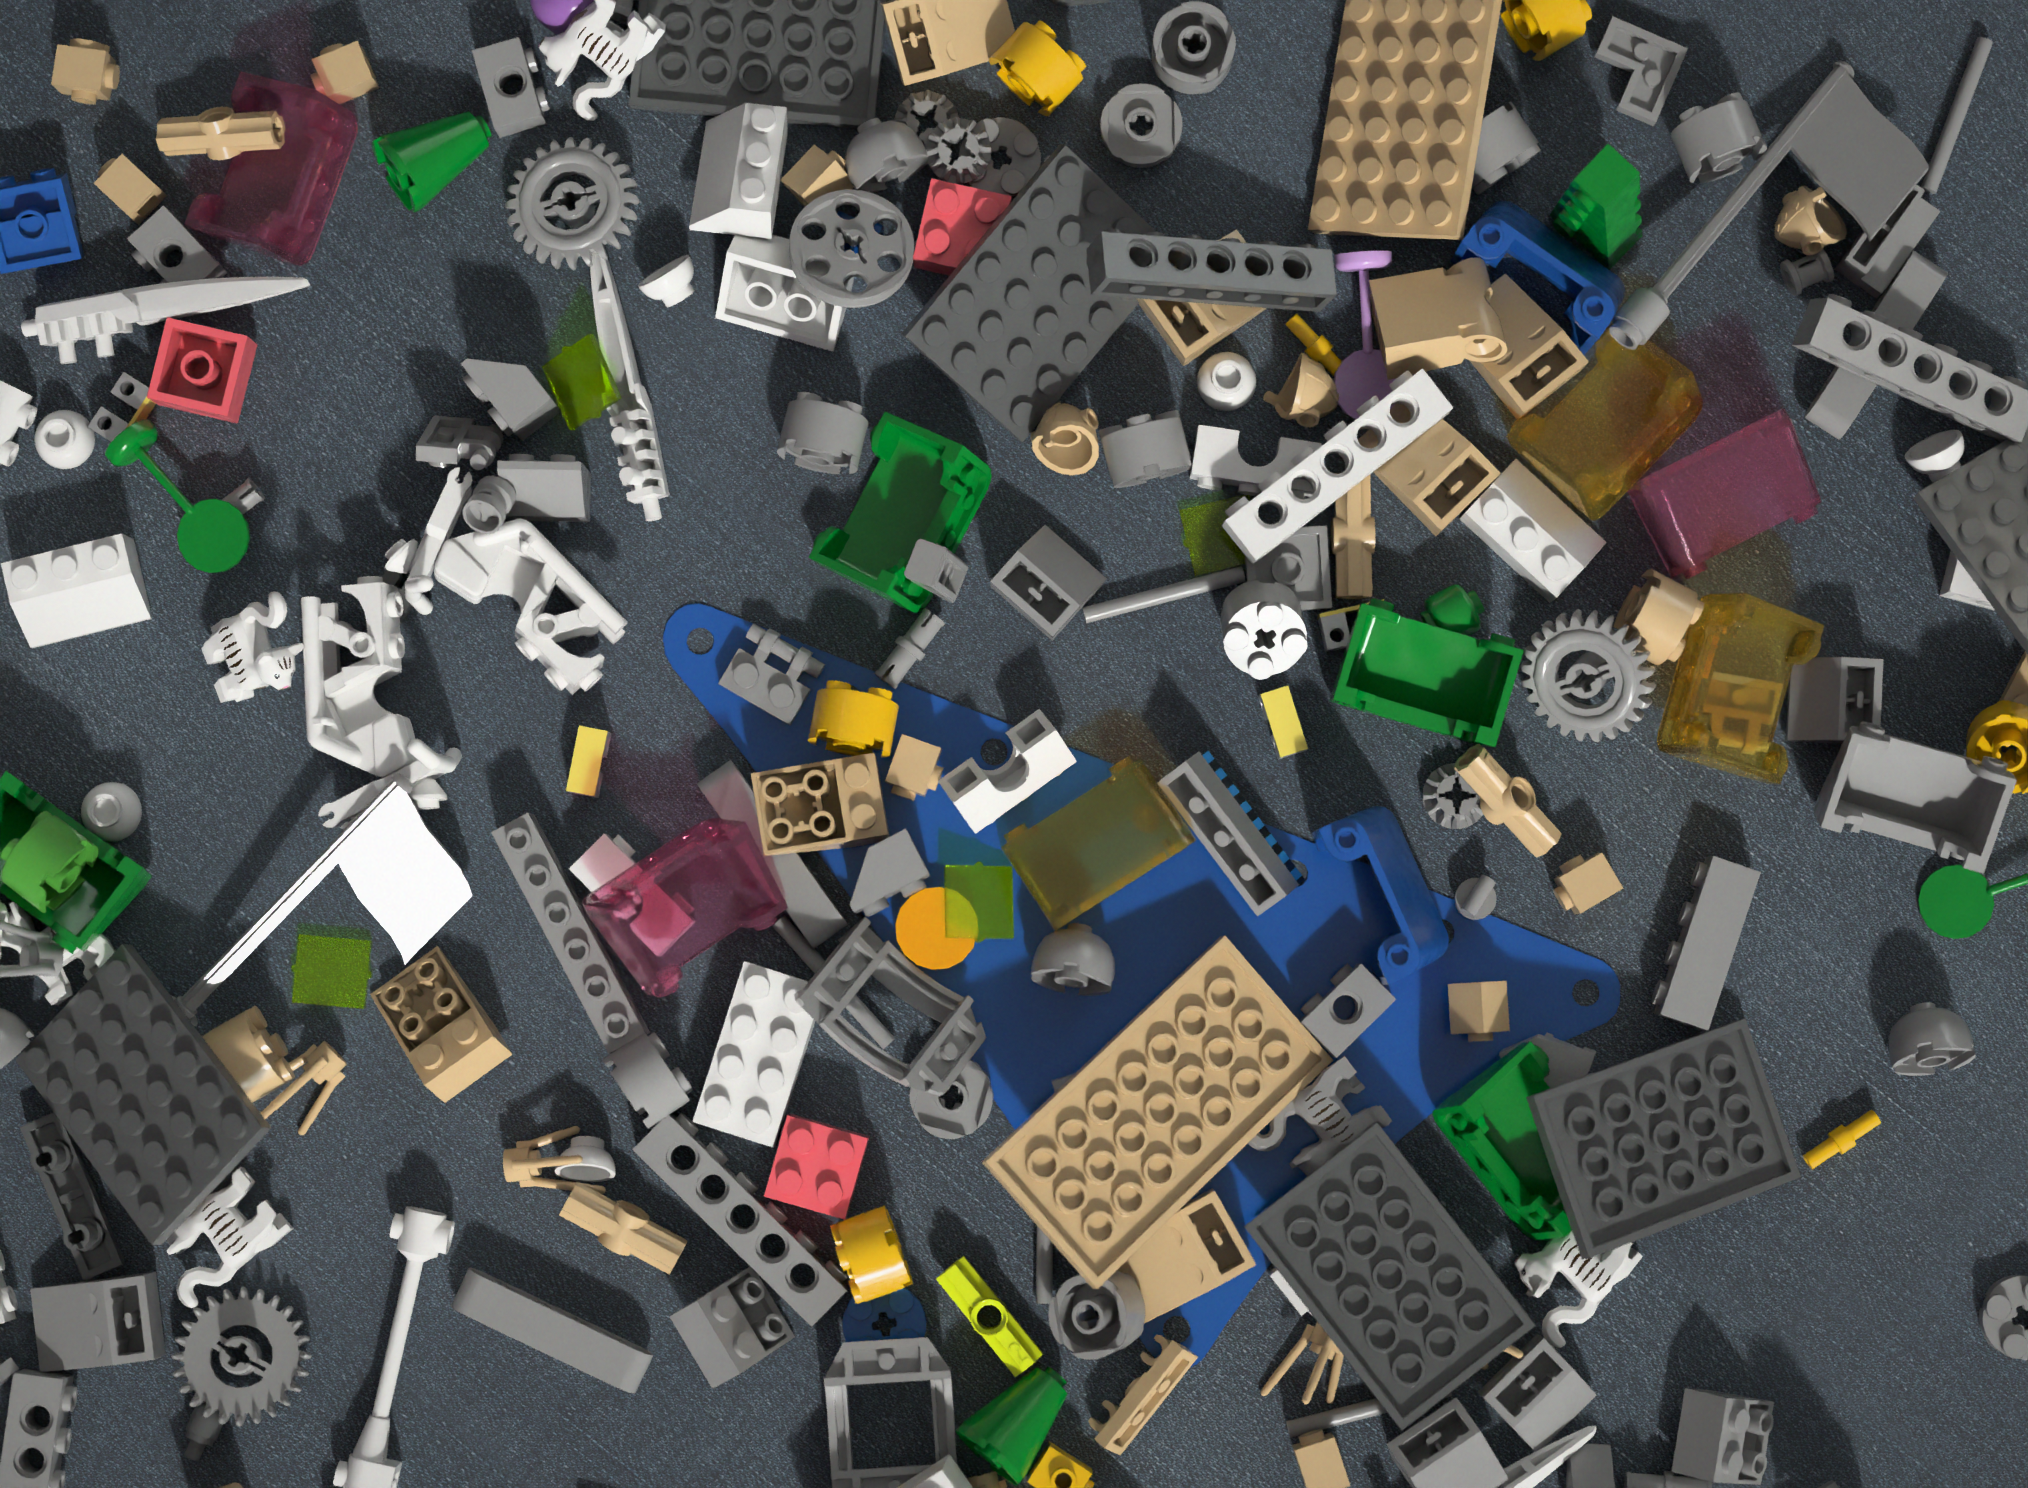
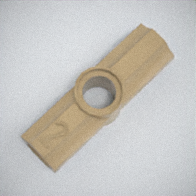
M215 107L202 112L198 116L161 118L157 123L156 142L159 151H163L166 156L207 153L209 159L225 160L233 158L243 151L280 149L285 143L284 134L286 128L283 117L279 116L276 111L234 113V110L230 107Z
M1369 475L1334 502L1335 517H1332L1331 551L1332 554H1335L1336 598L1362 599L1372 597L1373 572L1371 554L1375 552L1374 517H1371V479Z
M1480 744L1470 747L1457 759L1453 768L1480 796V808L1489 822L1495 825L1504 823L1535 857L1546 854L1549 849L1558 843L1562 833L1536 806L1535 792L1526 779L1519 776L1511 778Z
M578 1181L559 1214L566 1220L597 1235L598 1241L607 1249L623 1256L632 1254L669 1275L687 1244L686 1239L650 1221L649 1215L638 1206L623 1200L615 1202Z

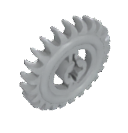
M569 137L564 148H561L559 143L554 140L551 142L550 152L547 153L539 147L536 149L538 157L536 161L528 157L523 160L527 170L526 172L520 170L514 172V177L520 183L518 185H510L507 188V191L516 198L507 201L505 208L510 212H515L508 218L507 223L513 228L519 226L515 230L513 237L517 242H522L526 239L523 245L525 253L532 254L533 250L537 248L536 258L541 264L545 263L546 258L551 254V263L556 269L560 268L561 262L565 257L568 266L572 270H576L578 257H582L587 266H593V252L607 260L608 255L605 249L607 243L617 249H621V245L615 235L616 233L627 236L631 235V231L623 223V220L635 221L638 219L635 212L627 208V206L637 205L640 201L636 195L627 192L631 189H636L637 183L634 179L624 178L631 173L628 165L620 164L616 166L621 160L617 152H612L605 156L608 151L605 144H598L592 150V142L589 138L583 139L579 147H577L573 137ZM577 174L588 177L596 184L583 188L576 182H563L553 190L551 199L543 202L548 188L554 181L564 176ZM577 200L575 202V209L571 210L572 202ZM599 203L597 212L595 214L594 204ZM559 216L566 225L578 229H560L550 224L547 219Z
M1580 609L1572 614L1570 623L1566 619V614L1561 613L1556 618V627L1553 626L1551 621H1546L1542 626L1544 636L1539 631L1535 632L1531 636L1533 645H1529L1524 649V655L1529 660L1524 661L1520 668L1530 676L1525 677L1521 684L1523 687L1533 690L1526 697V700L1530 703L1538 702L1539 707L1536 709L1535 714L1537 716L1547 714L1549 718L1546 725L1549 728H1552L1557 723L1560 724L1562 736H1567L1571 730H1574L1578 741H1583L1586 734L1589 733L1594 742H1599L1603 737V731L1609 739H1615L1619 733L1618 729L1623 732H1629L1633 727L1631 721L1638 722L1643 719L1644 712L1638 708H1648L1652 703L1651 698L1642 695L1651 693L1656 687L1655 683L1643 680L1655 672V667L1641 666L1650 656V651L1639 653L1634 651L1641 641V636L1628 641L1624 639L1629 624H1625L1617 631L1612 630L1613 615H1610L1600 625L1598 624L1597 610L1591 612L1586 622H1584L1581 616L1582 612ZM1572 651H1590L1581 655L1570 667L1566 676L1559 679V664L1564 656ZM1610 678H1615L1613 694L1601 704L1586 705L1578 703L1567 695V693L1571 692L1579 698H1592L1599 693Z
M246 1287L240 1288L237 1300H235L230 1290L224 1289L222 1304L214 1297L208 1296L207 1301L210 1309L208 1312L199 1307H193V1312L198 1319L197 1323L186 1320L182 1321V1325L190 1332L189 1336H177L174 1338L175 1342L185 1347V1351L172 1354L171 1358L184 1362L185 1366L174 1371L173 1376L188 1378V1381L180 1387L179 1392L189 1393L195 1391L196 1393L189 1402V1405L196 1407L206 1402L203 1416L208 1418L216 1410H219L220 1424H225L232 1413L234 1414L237 1426L244 1424L247 1414H250L255 1424H259L263 1409L271 1417H276L275 1403L278 1401L285 1406H290L291 1401L286 1392L288 1390L302 1391L301 1386L294 1380L295 1377L309 1375V1372L300 1367L299 1363L312 1357L310 1353L300 1351V1347L309 1342L310 1337L296 1335V1332L303 1326L304 1321L296 1320L289 1322L288 1320L294 1308L287 1306L283 1310L278 1311L280 1305V1297L278 1295H275L265 1304V1291L263 1289L257 1291L253 1300H250ZM236 1326H251L259 1329L267 1336L272 1346V1363L269 1364L263 1360L262 1350L254 1340L243 1336H234L226 1339L222 1334ZM222 1342L229 1348L240 1350L247 1346L245 1354L250 1357L249 1360L265 1367V1371L250 1363L239 1362L234 1366L236 1358L232 1355V1352L220 1346L219 1343ZM213 1349L219 1352L220 1363L228 1372L239 1376H247L255 1372L263 1378L249 1387L235 1388L226 1385L217 1376L212 1366Z

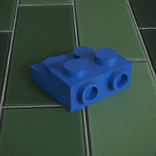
M46 168L31 172V180L15 182L14 175L0 177L1 274L78 260L84 257L74 217L77 211L67 173L56 175L55 168Z

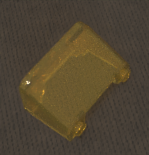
M1609 328L1603 332L1595 343V355L1598 362L1595 367L1544 419L1536 413L1522 416L1515 421L1510 433L1506 436L1510 445L1590 520H1597L1606 514L1694 423L1703 407V400L1692 371L1650 340L1644 345H1638L1634 350L1625 348L1611 336Z
M1747 593L1705 595L1699 599L1704 602L1701 616L1694 625L1689 624L1684 638L1686 644L1678 659L1658 730L1657 747L1660 751L1680 759L1766 784L1781 785L1782 777L1788 767V758L1784 746L1772 742L1793 665L1806 664L1816 657L1821 647L1824 625Z
M1130 756L1124 758L1109 768L1112 776L1031 828L1028 829L1026 824L1023 823L1004 835L1007 843L1001 847L1002 851L1053 931L1065 926L1079 915L1085 913L1196 841L1141 758L1135 762L1132 761Z

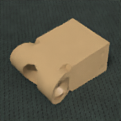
M1468 258L1453 265L1447 271L1442 267L1369 280L1371 312L1388 380L1398 378L1407 370L1411 374H1416L1422 368L1426 372L1461 364L1464 359L1475 362H1491L1500 359L1506 354L1508 348L1501 321L1489 304L1493 291L1483 259Z

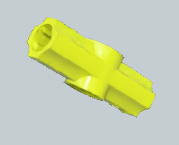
M964 1255L936 1278L938 1283L971 1322L974 1330L985 1339L1015 1377L1024 1372L1043 1355V1352L1009 1312L1005 1303L996 1296ZM986 1305L995 1306L1001 1312V1321L994 1327L983 1326L978 1320V1311Z

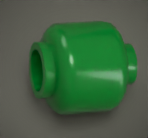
M1453 584L1427 597L1424 601L1425 610L1420 613L1423 623L1470 636L1480 630L1481 620L1479 615L1485 612V609L1474 590L1467 593L1462 586Z

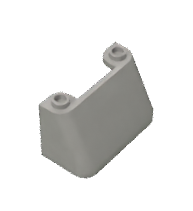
M1862 721L1859 727H1850L1813 810L1820 827L1841 833L1844 824L1847 823L1852 832L1859 833L1861 829L1935 850L1940 857L1948 859L1950 855L1956 859L1964 860L1963 868L1984 874L2017 781L2016 777L2006 770L2008 764L1988 756H1983L1982 761L1887 735L1884 734L1885 729L1869 722Z

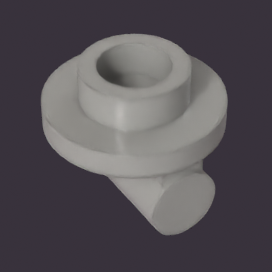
M1482 874L1480 878H1470L1462 882L1454 896L1457 910L1464 917L1472 920L1487 917L1496 905V893L1493 888L1496 884L1495 881Z

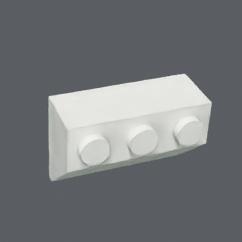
M744 103L706 121L689 224L690 230L772 239L788 135L787 107Z
M735 235L726 254L715 318L834 351L847 307L826 303L813 296L800 284L790 264L789 239L772 235V239ZM813 261L806 267L807 272L813 276H823L829 272L828 266L821 261ZM854 277L847 279L844 283L845 288L850 292L852 291Z
M1517 459L1506 468L1460 517V520L1549 603L1564 591L1607 543Z
M122 533L1 563L10 605L30 648L153 619L134 539Z

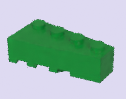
M1608 143L1575 177L1550 213V216L1554 219L1552 222L1553 226L1562 236L1567 239L1573 237L1609 270L1642 237V230L1638 227L1642 223V217L1636 213L1641 208V201L1637 198L1640 194V172Z

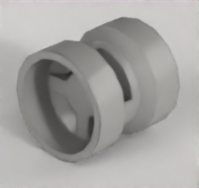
M485 476L480 479L473 491V495L470 496L463 508L465 522L472 529L480 533L493 534L499 531L506 519V514L509 513L516 501L514 488L501 477Z

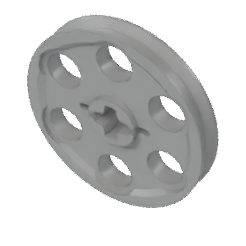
M862 190L833 191L811 201L802 209L793 223L789 239V259L792 270L800 284L809 293L826 303L847 308H859L877 304L898 291L911 271L914 254V238L911 227L903 213L895 205L879 195ZM842 205H852L856 207L859 214L854 219L846 220L840 218L836 210ZM880 221H890L896 226L897 230L892 235L883 236L875 231L874 225ZM809 225H818L824 229L825 235L818 240H811L803 235L802 230ZM848 243L851 247L859 245V253L855 254L852 250L844 252V244ZM884 257H893L900 262L901 267L895 272H886L880 269L878 262ZM813 261H821L828 266L829 272L823 276H813L807 272L806 267ZM859 277L866 282L867 287L862 292L854 293L848 291L844 283L849 278Z

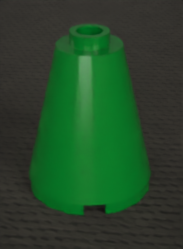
M467 111L379 136L372 140V149L378 165L385 164L389 174L385 178L397 198L409 211L413 209V213L427 205L489 148L487 139L491 137V131L482 116L477 115L474 117L472 113Z
M1036 1367L960 1423L955 1433L978 1458L981 1456L991 1464L989 1468L994 1472L996 1471L999 1476L1009 1483L1017 1486L1025 1479L1068 1395L1063 1388L1067 1382L1050 1367H1047L1044 1371Z

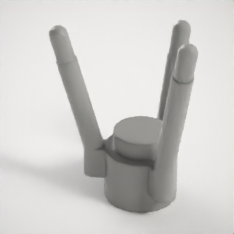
M0 920V930L32 941L30 945L23 946L20 953V964L0 966V977L26 975L57 977L60 974L63 966V949L57 943H50V933L34 932Z

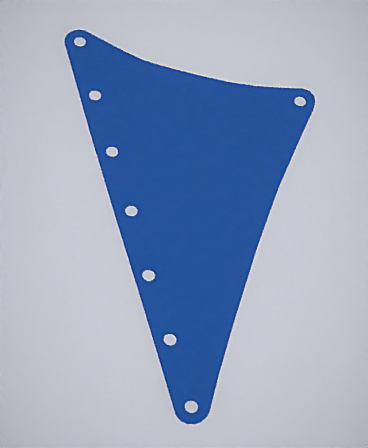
M687 604L675 611L666 623L663 643L665 655L672 668L723 728L756 772L851 757L850 755L825 750L827 742L817 738L816 746L808 742L816 694L818 690L826 689L827 681L846 682L853 685L858 691L866 693L868 688H881L893 693L892 701L899 705L890 756L881 758L882 750H873L878 763L889 836L907 829L931 875L924 879L926 888L943 887L959 893L970 903L977 917L978 927L977 938L971 952L963 961L950 968L932 970L916 965L907 956L905 957L942 986L962 997L969 995L974 1000L971 1004V1009L976 1024L981 1021L986 1039L971 1059L978 1063L989 1075L994 1092V1100L1014 1130L1055 1093L1051 1080L1076 1073L1220 936L1225 935L1288 1009L1300 1020L1305 1015L1300 1010L1302 1006L1317 992L1324 997L1334 987L1330 979L1347 963L1352 968L1357 963H1361L1374 976L1370 966L1378 961V948L1382 944L1380 938L1399 930L1370 865L1358 860H1352L1347 863L1346 861L1338 860L1331 856L1328 850L1319 852L1315 843L1267 824L1264 825L1290 860L1301 861L1306 866L1308 875L1303 885L1296 887L1283 899L1259 916H1256L1157 784V781L1070 747L1068 748L1077 762L975 834L940 784H938L936 791L928 789L925 797L916 794L915 800L912 801L892 794L893 785L887 784L885 779L902 734L942 749L937 765L944 768L941 778H943L971 757L983 770H995L1002 767L1012 755L1013 745L1006 732L1013 728V725L902 682L894 689L887 682L885 683L876 676L872 670L781 635L780 639L798 649L801 647L813 652V658L825 664L818 678L803 671L797 681L810 688L811 692L790 726L718 684L739 648L754 656L759 645L746 638V634L753 623L703 604ZM696 628L707 629L714 638L713 647L708 653L703 655L694 654L687 645L689 633ZM773 653L770 654L766 661V664L784 674L787 673L791 663ZM992 738L1000 739L1006 744L1008 750L1007 758L1003 763L996 766L988 765L983 761L980 754L981 746L985 741ZM1141 804H1150L1158 813L1157 824L1148 831L1137 829L1131 820L1132 811ZM877 843L817 851L851 899L867 850ZM1429 890L1441 919L1450 922L1454 929V937L1448 944L1444 955L1400 980L1383 985L1396 1000L1337 1058L1332 1057L1320 1044L1333 1059L1327 1067L1345 1056L1356 1070L1355 1076L1365 1087L1358 1094L1349 1092L1342 1098L1341 1102L1351 1115L1365 1108L1376 1105L1382 1106L1392 1120L1388 1126L1382 1129L1391 1141L1396 1144L1402 1137L1432 1114L1433 1110L1444 1100L1501 1059L1499 1052L1502 1049L1537 1034L1545 1036L1547 1032L1553 1034L1554 1038L1566 1041L1607 1023L1616 1014L1620 1003V983L1612 968L1600 959L1492 915L1479 920L1468 919L1457 910L1453 899ZM899 892L887 898L889 907L872 916L865 917L871 922L870 925L883 942L889 940L904 955L897 942L895 923L900 908L909 897L904 898L902 893ZM1079 923L1090 926L1092 933L1103 938L1109 945L1115 959V975L1110 993L1097 996L1078 995L1080 988L1065 986V993L1033 982L1031 979V965L1036 948L1046 935L1059 929H1067L1068 924ZM1582 979L1592 980L1597 984L1600 991L1598 1000L1588 1007L1579 1005L1574 1001L1572 995L1573 986ZM1507 981L1510 1031L1493 1032V1040L1473 1042H1468V1033L1451 1034L1448 984ZM1347 995L1339 996L1333 1004V1011L1338 1018L1346 1020L1354 1014L1355 1003ZM1295 1114L1287 1117L1286 1135L1279 1147L1270 1151H1257L1247 1144L1190 1199L1192 1200L1213 1188L1256 1265L1224 1284L1144 1323L1143 1332L1139 1338L1154 1358L1160 1356L1162 1352L1160 1343L1156 1342L1154 1337L1156 1335L1165 1337L1163 1326L1167 1319L1173 1316H1181L1188 1321L1191 1329L1189 1337L1179 1344L1189 1348L1198 1356L1191 1367L1202 1361L1226 1323L1265 1270L1271 1265L1272 1262L1248 1233L1244 1225L1307 1177L1299 1167L1292 1168L1289 1165L1290 1161L1299 1154L1301 1149L1319 1141L1316 1133L1300 1116ZM1269 1123L1259 1132L1260 1134L1266 1135L1269 1132Z

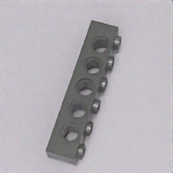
M1108 229L1101 231L1087 248L1091 295L1314 312H1320L1337 296L1332 250L1317 249L1311 244H1301L1292 247L1279 246L1274 241L1254 244L1242 243L1236 238H1225L1216 241L1204 240L1198 235H1187L1179 238L1166 237L1160 232H1148L1141 235L1128 234L1121 229ZM1131 259L1136 261L1139 266L1135 265ZM1170 262L1173 263V264L1177 267V269L1174 268V267L1170 264Z

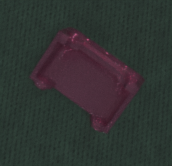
M240 71L231 94L234 113L276 111L284 120L286 128L284 134L285 143L280 149L243 151L233 157L219 196L207 192L199 194L190 205L184 225L199 233L283 262L301 266L306 264L315 252L357 136L358 122L356 116L350 110L315 89Z
M1785 408L1654 472L1627 490L1671 578L1683 573L1686 580L1709 569L1705 561L1783 521L1793 518L1797 525L1817 515L1818 511L1815 506L1822 503L1793 422Z
M711 818L692 826L591 892L582 900V905L591 921L647 995L657 997L667 996L678 989V982L683 977L680 967L740 927H754L756 931L770 927L777 921L776 916L788 908L746 822Z

